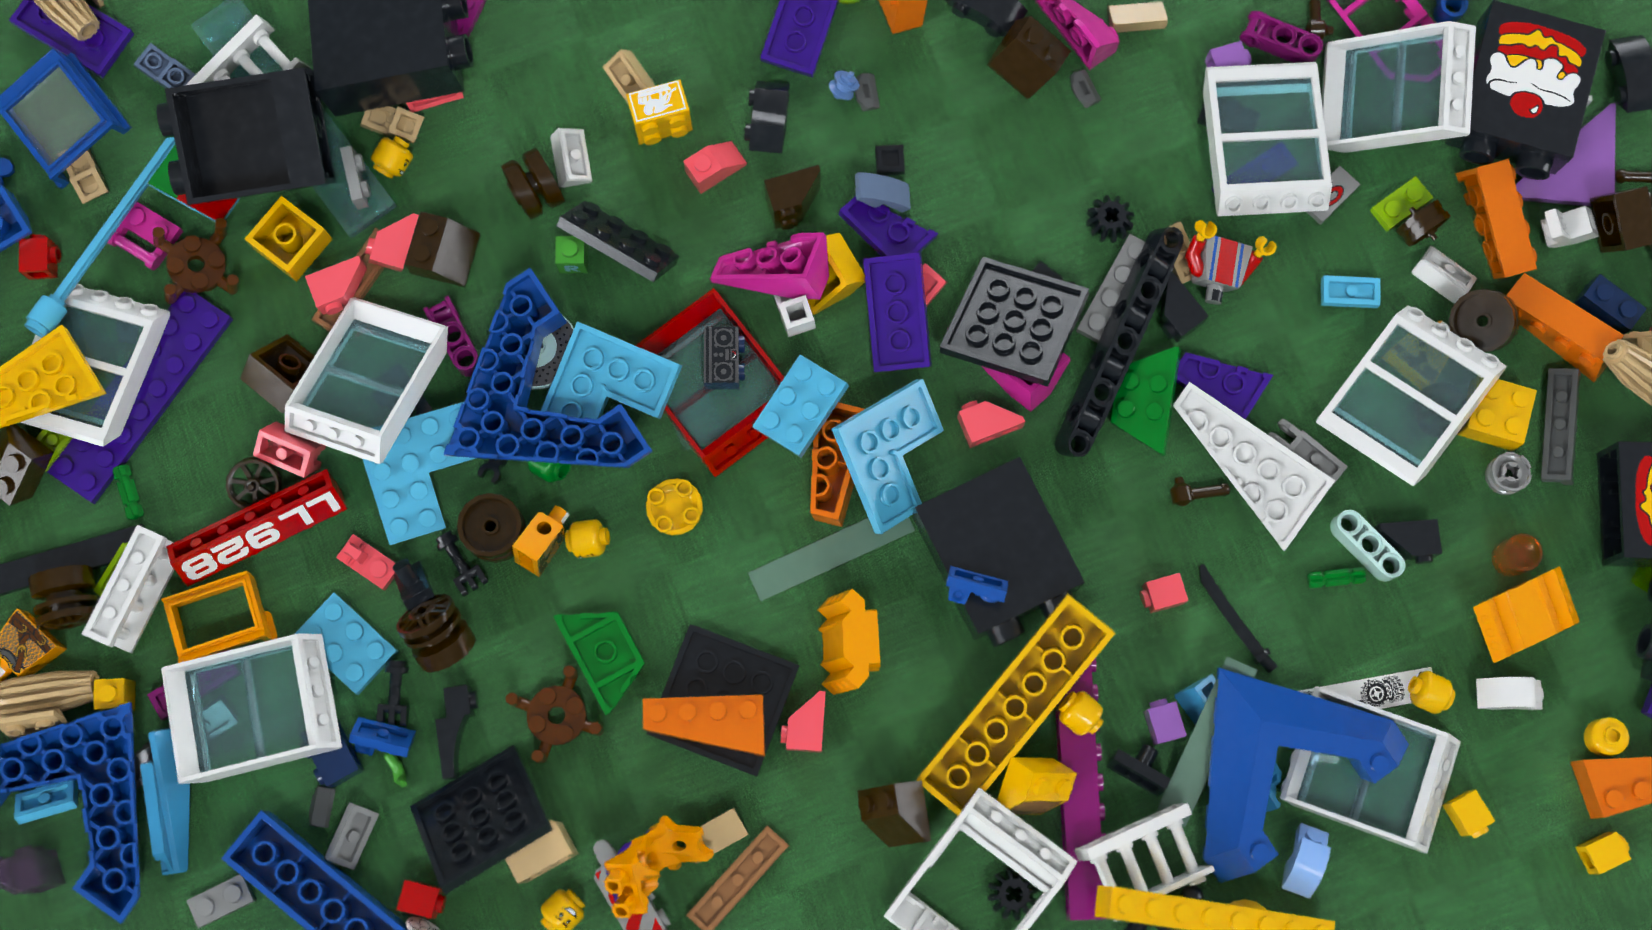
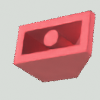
M732 141L706 146L683 161L686 174L700 194L747 165V162Z
M413 213L377 231L375 239L369 237L365 254L370 255L368 262L402 272L419 215Z
M360 256L305 276L315 305L323 315L341 312L350 298L354 297L367 270L366 264Z
M977 400L961 406L962 410L958 412L957 416L970 448L1022 429L1025 424L1023 416L987 401L979 404Z
M819 691L788 718L787 726L782 725L781 743H786V750L822 753L826 691Z

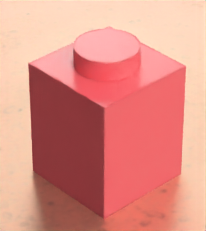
M1180 573L1148 581L1142 585L1143 590L1140 591L1144 608H1149L1150 614L1180 606L1189 601Z

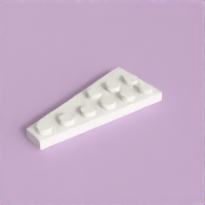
M1189 382L1173 404L1174 408L1282 550L1285 551L1335 480Z

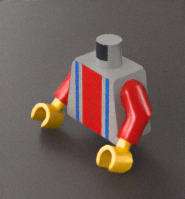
M1199 220L1195 223L1194 227L1198 234L1194 235L1191 239V243L1185 253V259L1191 273L1192 283L1207 288L1205 302L1219 305L1222 304L1223 292L1239 289L1262 262V255H1272L1276 251L1277 245L1274 241H1270L1263 248L1268 239L1261 236L1255 241L1256 251H1252L1253 246L1215 236L1217 232L1216 224L1212 221L1206 224L1203 220Z

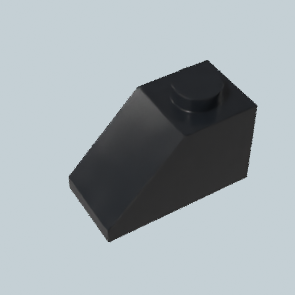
M1171 273L1163 291L1160 323L1162 324L1161 328L1164 334L1179 343L1203 325L1209 316L1177 276Z
M1438 519L1380 523L1373 527L1404 560L1415 559V564H1426L1433 562V558L1442 554Z

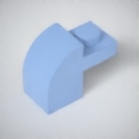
M1303 823L1299 824L1296 829L1293 853L1284 866L1282 889L1309 899L1311 898L1323 877L1331 851V848L1327 847L1329 833Z

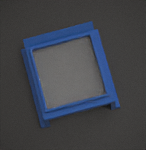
M52 48L0 94V114L59 189H63L70 183L63 174V171L106 133L113 129L124 135L132 128L73 53L66 56Z

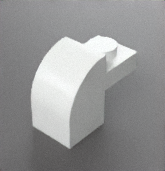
M1587 206L1564 213L1555 208L1544 212L1546 219L1540 220L1547 247L1550 248L1577 244L1599 237L1592 210Z
M774 295L788 337L816 329L815 320L806 295L794 299Z
M1534 677L1476 679L1478 709L1543 710L1542 700L1544 693L1541 687V680H1535Z

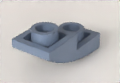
M152 43L147 46L133 64L134 67L165 89L185 86L196 75Z
M863 172L855 174L857 200L874 208L884 204L902 213L911 209L908 183L879 174Z

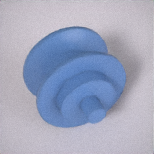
M837 71L834 74L835 80L829 82V89L835 99L851 100L854 96L853 91L858 90L860 86L852 71Z

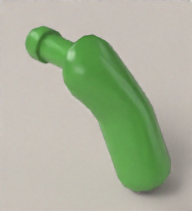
M385 753L384 760L392 769L393 781L401 787H405L407 785L406 774L400 759L395 755Z

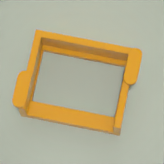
M247 570L161 599L165 607L178 655V663L221 653L260 639L269 641L278 638L273 616L269 611H264L255 577ZM244 586L255 626L188 648L178 607Z

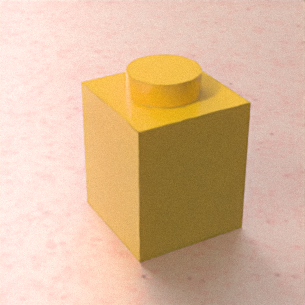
M126 678L94 680V710L106 711L132 702V711H135V681Z
M1476 789L1467 790L1442 805L1460 836L1477 838L1489 831L1487 826L1495 822Z
M1617 831L1605 832L1575 847L1589 874H1602L1632 859L1628 853L1630 848L1627 841Z

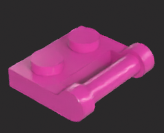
M136 202L107 243L113 247L118 246L145 262L144 265L154 271L163 262L167 253L159 248H156L154 252H148L124 237L128 230L155 246L153 242V229L155 227H162L165 232V239L172 244L176 243L183 230Z

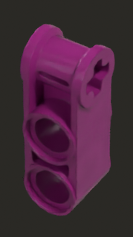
M1251 11L1249 13L1247 27L1239 36L1240 41L1245 45L1260 49L1292 63L1315 62L1323 49V42L1316 34L1282 22L1260 11ZM1276 37H1283L1287 43L1279 42ZM1302 47H1308L1313 53L1304 52Z
M449 295L444 297V301L430 308L426 306L423 310L429 321L448 326L447 353L461 375L472 377L479 354L467 334ZM453 332L461 333L459 340L448 342L450 334ZM464 357H474L473 363L470 366H461V361Z

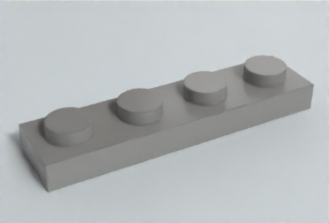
M1129 234L1078 326L1077 333L1096 343L1099 342L1131 269L1145 244L1144 241Z

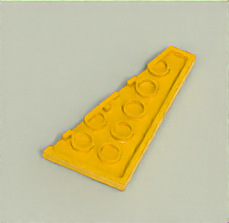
M62 324L0 366V429L107 394L70 332Z

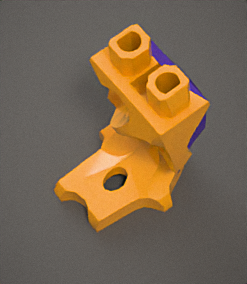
M662 816L659 822L651 826L643 836L625 843L616 856L604 863L607 877L603 882L606 891L613 894L615 900L614 905L611 907L614 917L629 918L632 914H646L649 900L647 897L659 887L657 879L661 877L660 871L663 868L668 867L670 870H678L682 866V862H707L714 856L713 850L706 847L703 842L704 831L702 827L675 824L668 816ZM677 841L684 842L686 847L677 846Z

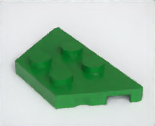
M1176 346L1130 364L1115 397L1111 416L1113 426L1128 433L1135 440L1150 447L1161 456L1166 455L1181 354L1180 347Z
M619 613L554 615L553 617L605 716L610 715L645 666V662Z

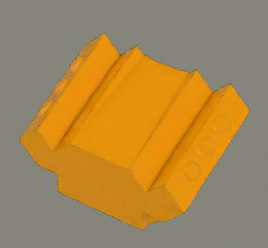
M1560 566L1516 585L1473 607L1493 663L1580 622Z
M850 589L827 598L817 609L827 619L818 628L822 633L823 661L820 665L830 673L822 685L833 695L858 689L869 677V672L880 671L877 609L865 610V599L855 590Z

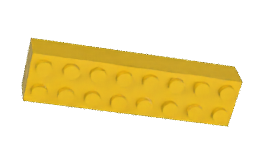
M1067 593L923 769L916 781L922 780L923 787L958 815L978 788L986 792L1009 764L1010 758L1014 757L1115 635V631Z

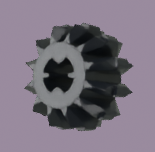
M1107 194L1104 196L1103 202L1096 199L1093 202L1094 208H1089L1087 211V215L1090 218L1087 219L1086 225L1093 227L1090 233L1091 236H1095L1098 233L1101 234L1100 242H1104L1106 237H1109L1112 244L1116 243L1117 236L1125 239L1127 231L1133 228L1134 224L1130 220L1134 218V212L1127 211L1130 206L1129 202L1122 205L1119 203L1120 196H1116L1115 200L1111 201ZM1106 216H1108V219L1110 218V216L1115 218L1114 223L1112 222V220L1110 222L1106 221Z
M1007 868L1006 880L1000 873L995 874V878L1000 882V885L989 883L988 887L997 890V894L988 895L987 898L989 901L998 899L999 902L992 908L994 912L999 911L1003 906L1005 907L1002 918L1007 919L1012 909L1014 919L1019 920L1021 916L1019 909L1021 908L1027 914L1030 909L1026 906V903L1034 905L1037 901L1036 899L1029 898V894L1038 893L1039 890L1037 887L1028 889L1027 886L1031 882L1027 879L1021 881L1023 876L1019 873H1016L1014 879L1012 869ZM1008 887L1012 889L1019 888L1020 893L1017 895L1020 898L1018 901L1014 899L1007 900L1006 894L1009 893L1006 892V889Z

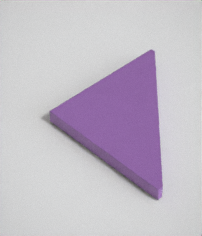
M1611 103L1580 130L1574 157L1555 175L1550 174V177L1544 180L1524 177L1516 184L1517 192L1521 194L1523 201L1591 206L1589 198L1615 192L1616 103Z

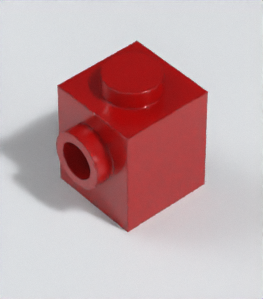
M40 234L30 235V238L19 241V272L29 280L58 278V263L61 262V251L58 245L47 236Z
M404 880L396 910L430 919L437 918L438 913L442 914L444 911L447 896L443 895L444 892L440 887L414 880Z

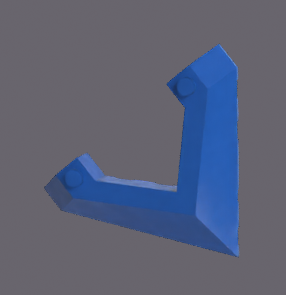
M528 268L507 282L502 293L504 296L500 307L496 310L489 328L490 334L485 348L482 347L468 385L467 397L464 404H461L453 426L455 428L450 443L446 445L443 455L629 468L653 451L621 404L597 420L570 417L566 414L549 411L541 412L527 408L543 339L565 325L567 321L531 268Z
M1217 667L1218 692L1217 697H1215L1213 716L1215 730L1211 742L1208 780L1210 793L1209 804L1206 805L1205 828L1207 829L1206 844L1203 846L1202 856L1207 865H1213L1215 871L1212 873L1217 881L1223 883L1254 873L1279 855L1263 831L1278 746L1347 757L1360 778L1375 784L1399 766L1409 745L1394 720Z
M132 702L0 744V807L10 793L73 780L78 781L79 790H82L84 804L82 814L85 833L88 832L91 851H88L90 864L72 889L120 924L125 921L140 899Z

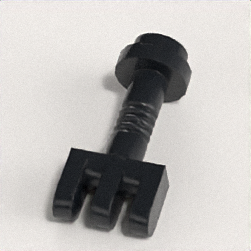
M448 531L436 539L438 543L436 547L438 551L445 549L456 566L460 576L453 579L462 596L465 597L469 593L463 585L464 583L468 582L473 591H475L479 587L473 579L478 575L483 585L489 581L479 565L470 569L455 545L459 538L456 534L453 535L451 531Z
M389 660L388 666H385V672L391 673L388 704H378L376 720L378 722L384 723L385 713H389L388 724L395 726L397 714H401L400 726L407 727L410 706L400 705L402 673H408L409 667H406L407 661Z

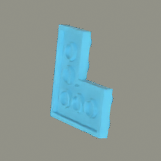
M577 321L541 412L549 411L566 414L570 417L597 420L602 416L607 402L611 398L661 419L683 365Z
M923 379L912 381L832 428V432L875 534H882L913 515L914 508L922 504L903 455L944 431Z
M464 402L408 418L383 463L377 464L362 458L389 545L446 528L429 473L476 459L443 455L446 445L450 443L455 429L453 426L461 404H464ZM382 426L374 429L380 431Z

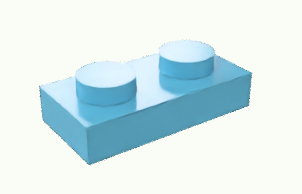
M1324 275L1321 278V306L1378 308L1380 306V278Z
M76 780L16 794L14 819L20 825L78 808V783Z

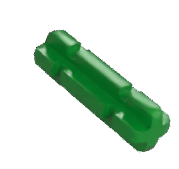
M122 464L114 467L112 472L115 480L119 481L116 485L122 504L127 507L124 508L127 519L136 520L143 517L144 511L142 505H138L140 498L134 479H130L132 477L130 466Z
M1363 567L1352 568L1350 571L1348 568L1327 570L1323 573L1316 571L1310 572L1307 575V580L1310 588H1321L1323 585L1325 587L1348 585L1350 582L1352 584H1362L1366 581V573Z

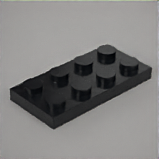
M583 201L560 216L556 225L653 283L672 269L680 257L672 252V249L667 245L658 244L648 238V235L643 231L632 229L624 224L622 219L608 215L601 211L598 205L591 202Z

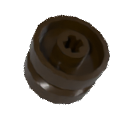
M536 147L522 154V160L528 170L524 173L520 164L514 159L500 166L508 181L507 185L517 204L522 206L530 220L543 214V206L538 198L539 195L543 197L546 204L551 208H555L565 202L553 175Z
M1490 289L1470 291L1460 297L1452 307L1449 317L1450 331L1461 338L1469 339L1474 343L1475 347L1483 352L1500 350L1510 344L1518 333L1520 325L1519 309L1514 301L1502 292ZM1481 316L1488 318V324L1484 327L1483 322L1480 320Z
M491 493L476 496L467 502L459 514L457 523L459 538L465 547L474 556L483 561L493 563L506 561L514 556L512 546L527 527L524 516L511 500L502 495ZM492 524L496 525L494 531H491L489 528Z

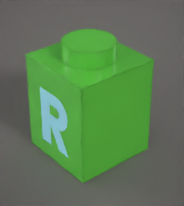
M556 236L555 264L559 273H588V245L574 236Z

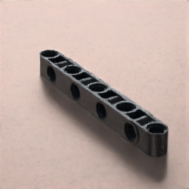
M1178 228L1155 229L1148 235L1066 412L1065 420L1055 441V447L1059 454L1067 457H1083L1090 451L1115 400L1183 246V234ZM1164 236H1165L1166 239H1167V244H1166V245H1165V243H1164ZM1141 286L1144 288V296L1141 294ZM1119 336H1120L1121 342H1122L1120 347H1119V345H1118V337H1119ZM1096 387L1098 388L1099 392L1097 398L1095 397L1094 393ZM1073 438L1075 440L1074 449H1072L1071 447V441Z

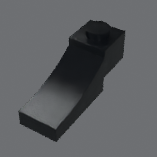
M469 685L443 688L447 718L436 719L435 723L442 779L445 780L459 778V751L462 735L469 717L475 716V709L479 708L477 692L472 691V687Z

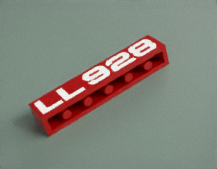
M325 469L166 546L170 565L186 586H191L347 510L343 493L328 469Z

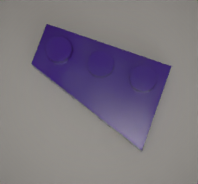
M856 196L844 205L838 213L880 256L921 252L938 235L937 232L931 229L927 231L916 225L915 221L908 217L904 219L894 214L884 205L874 208L857 200Z
M1185 352L1179 362L1176 383L1185 388L1191 382L1246 419L1270 382L1273 374L1265 372L1262 374L1250 371L1245 367H1235L1220 363L1218 360Z

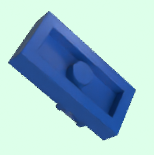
M950 566L946 586H949L948 600L966 604L972 592L987 602H1004L1008 581Z
M358 717L350 733L349 742L355 744V752L372 756L375 749H378V751L407 758L414 742L416 731Z

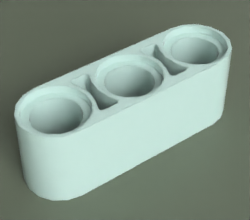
M1345 510L1333 518L1330 529L1334 537L1375 578L1383 582L1391 581L1404 572L1405 561L1403 557L1355 510ZM1342 518L1348 519L1351 522L1352 531L1343 529L1341 526ZM1363 539L1369 540L1372 543L1373 551L1371 553L1363 549ZM1384 560L1392 563L1394 567L1392 574L1384 570Z

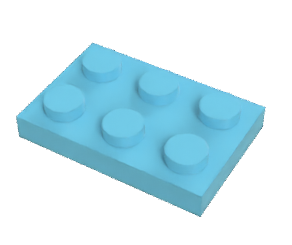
M799 355L752 427L802 458L849 385L847 382Z
M333 593L295 633L322 634L328 669L357 695L381 672L389 660H392L399 652L336 593Z

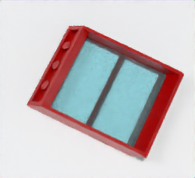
M714 288L635 345L683 365L664 413L714 477L718 476L768 438L752 426L785 377ZM704 327H739V336H745V353H740V363H745V381H740V389L705 390Z

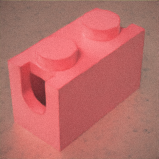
M277 421L259 430L253 452L254 457L303 478L320 469L322 462L318 461L317 457L321 454V451L326 449L325 445L285 432V425Z

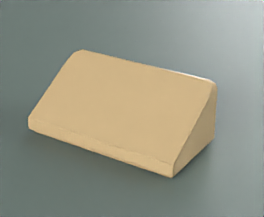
M1163 1L1108 6L1109 23L1117 33L1165 29L1168 23Z
M619 50L603 66V69L627 104L626 94L655 86L630 50Z
M735 808L700 826L704 831L703 842L706 847L713 850L714 854L749 835Z

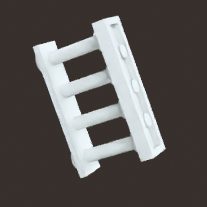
M256 14L186 85L231 79L230 74L239 65L250 75L264 74L250 59V54L258 46L264 48L283 69L282 71L303 67L310 69V67L296 57L290 61L269 38L275 29L269 22Z
M139 525L136 526L82 635L107 646H116L131 654L133 653L174 572L173 567L170 565L166 547L174 542Z
M1188 803L1173 804L1074 849L1078 861H1090L1091 864H1095L1103 886L1117 887L1106 861L1108 858L1107 853L1115 849L1122 856L1135 890L1167 894L1188 883L1190 886L1200 884L1207 880L1205 875L1215 871L1213 865H1197L1182 828L1183 818L1192 815ZM1163 827L1171 830L1187 870L1176 877L1172 876L1157 839L1159 835L1157 830ZM1139 838L1142 841H1146L1162 881L1161 884L1147 889L1132 851L1134 846L1132 842Z

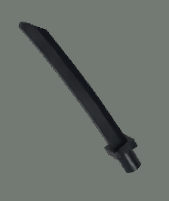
M1201 564L1199 567L1200 580L1204 588L1233 630L1255 657L1253 662L1256 665L1260 663L1268 673L1272 672L1278 666L1270 658V650L1268 648L1263 649L1230 605L1205 565Z

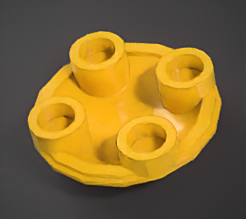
M678 478L667 479L657 484L648 492L646 502L647 517L652 526L661 533L671 536L682 535L692 530L700 521L703 512L702 497L697 488L689 481Z

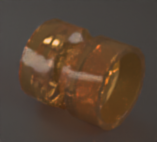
M1517 534L1495 546L1492 552V562L1499 573L1504 576L1515 577L1536 568L1542 560L1543 550L1535 537L1529 534Z

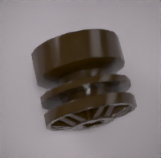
M61 566L40 571L28 578L31 598L34 600H46L33 608L34 614L40 615L35 619L38 629L65 630L88 623L95 605L98 603L97 596L83 595L96 587L91 566Z
M447 594L435 595L413 609L407 610L396 625L397 632L404 638L406 646L412 648L414 658L421 669L426 672H438L459 662L470 652L476 641L473 631L466 620L460 618L459 609L455 607L451 596Z

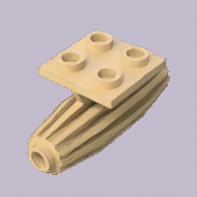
M33 0L54 23L78 41L90 39L100 27V22L85 0ZM93 0L99 8L104 6L103 0Z
M1652 330L1644 332L1631 331L1629 334H1623L1622 340L1617 339V341L1609 343L1603 352L1604 358L1602 359L1625 387L1652 406Z
M58 670L1 681L0 730L9 738L15 740L28 734L68 723L62 712L93 702L94 680L99 679V675H97L96 671Z

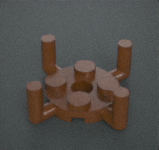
M218 218L215 221V232L209 240L190 235L175 245L165 239V232L162 227H155L153 229L154 245L168 254L166 267L170 280L173 283L167 284L164 287L165 301L168 304H174L183 292L197 294V292L211 291L217 286L231 295L238 292V277L234 274L229 275L227 278L224 277L225 256L218 247L227 235V222L225 219ZM197 259L202 261L205 266L201 271L194 272L188 268V263Z
M567 665L563 669L565 679L562 686L543 688L532 700L518 696L515 693H509L506 696L508 704L527 711L528 727L533 735L541 741L538 750H535L531 757L533 761L540 764L547 761L552 745L559 746L576 739L582 731L595 736H601L604 733V727L601 724L587 720L584 702L573 691L578 678V671L571 665ZM556 707L562 708L565 712V718L559 724H553L549 719L550 711Z

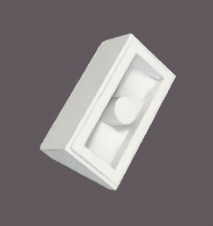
M558 128L551 135L558 186L569 187L591 183L592 176L584 129Z
M1433 246L1428 248L1412 270L1414 276L1454 304L1460 297L1470 291L1477 280L1474 275Z

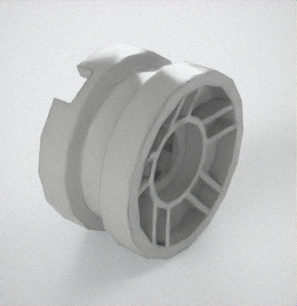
M1506 452L1492 459L1487 465L1485 480L1494 492L1501 495H1511L1524 489L1530 483L1532 478L1530 468L1532 467L1528 459L1523 455L1520 456L1515 454V452ZM1507 469H1510L1512 471V477L1505 476V473H1507Z

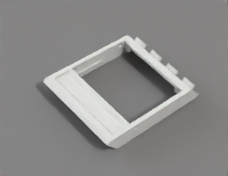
M978 788L900 891L883 917L901 930H960L910 892L927 868H931L959 830H962L1043 891L1042 895L1015 930H1028L1065 883L1078 861L981 788Z

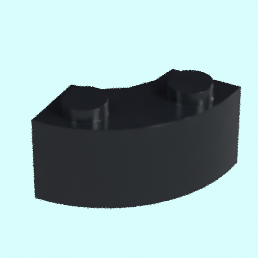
M945 0L952 7L951 11L956 16L978 23L993 37H1005L1014 22L1024 18L1028 12L1018 0Z
M1642 35L1609 40L1608 50L1605 53V63L1614 79L1615 102L1627 113L1652 109V49Z
M757 81L755 89H750L749 106H753L751 123L745 126L744 141H749V151L783 153L789 104V83Z

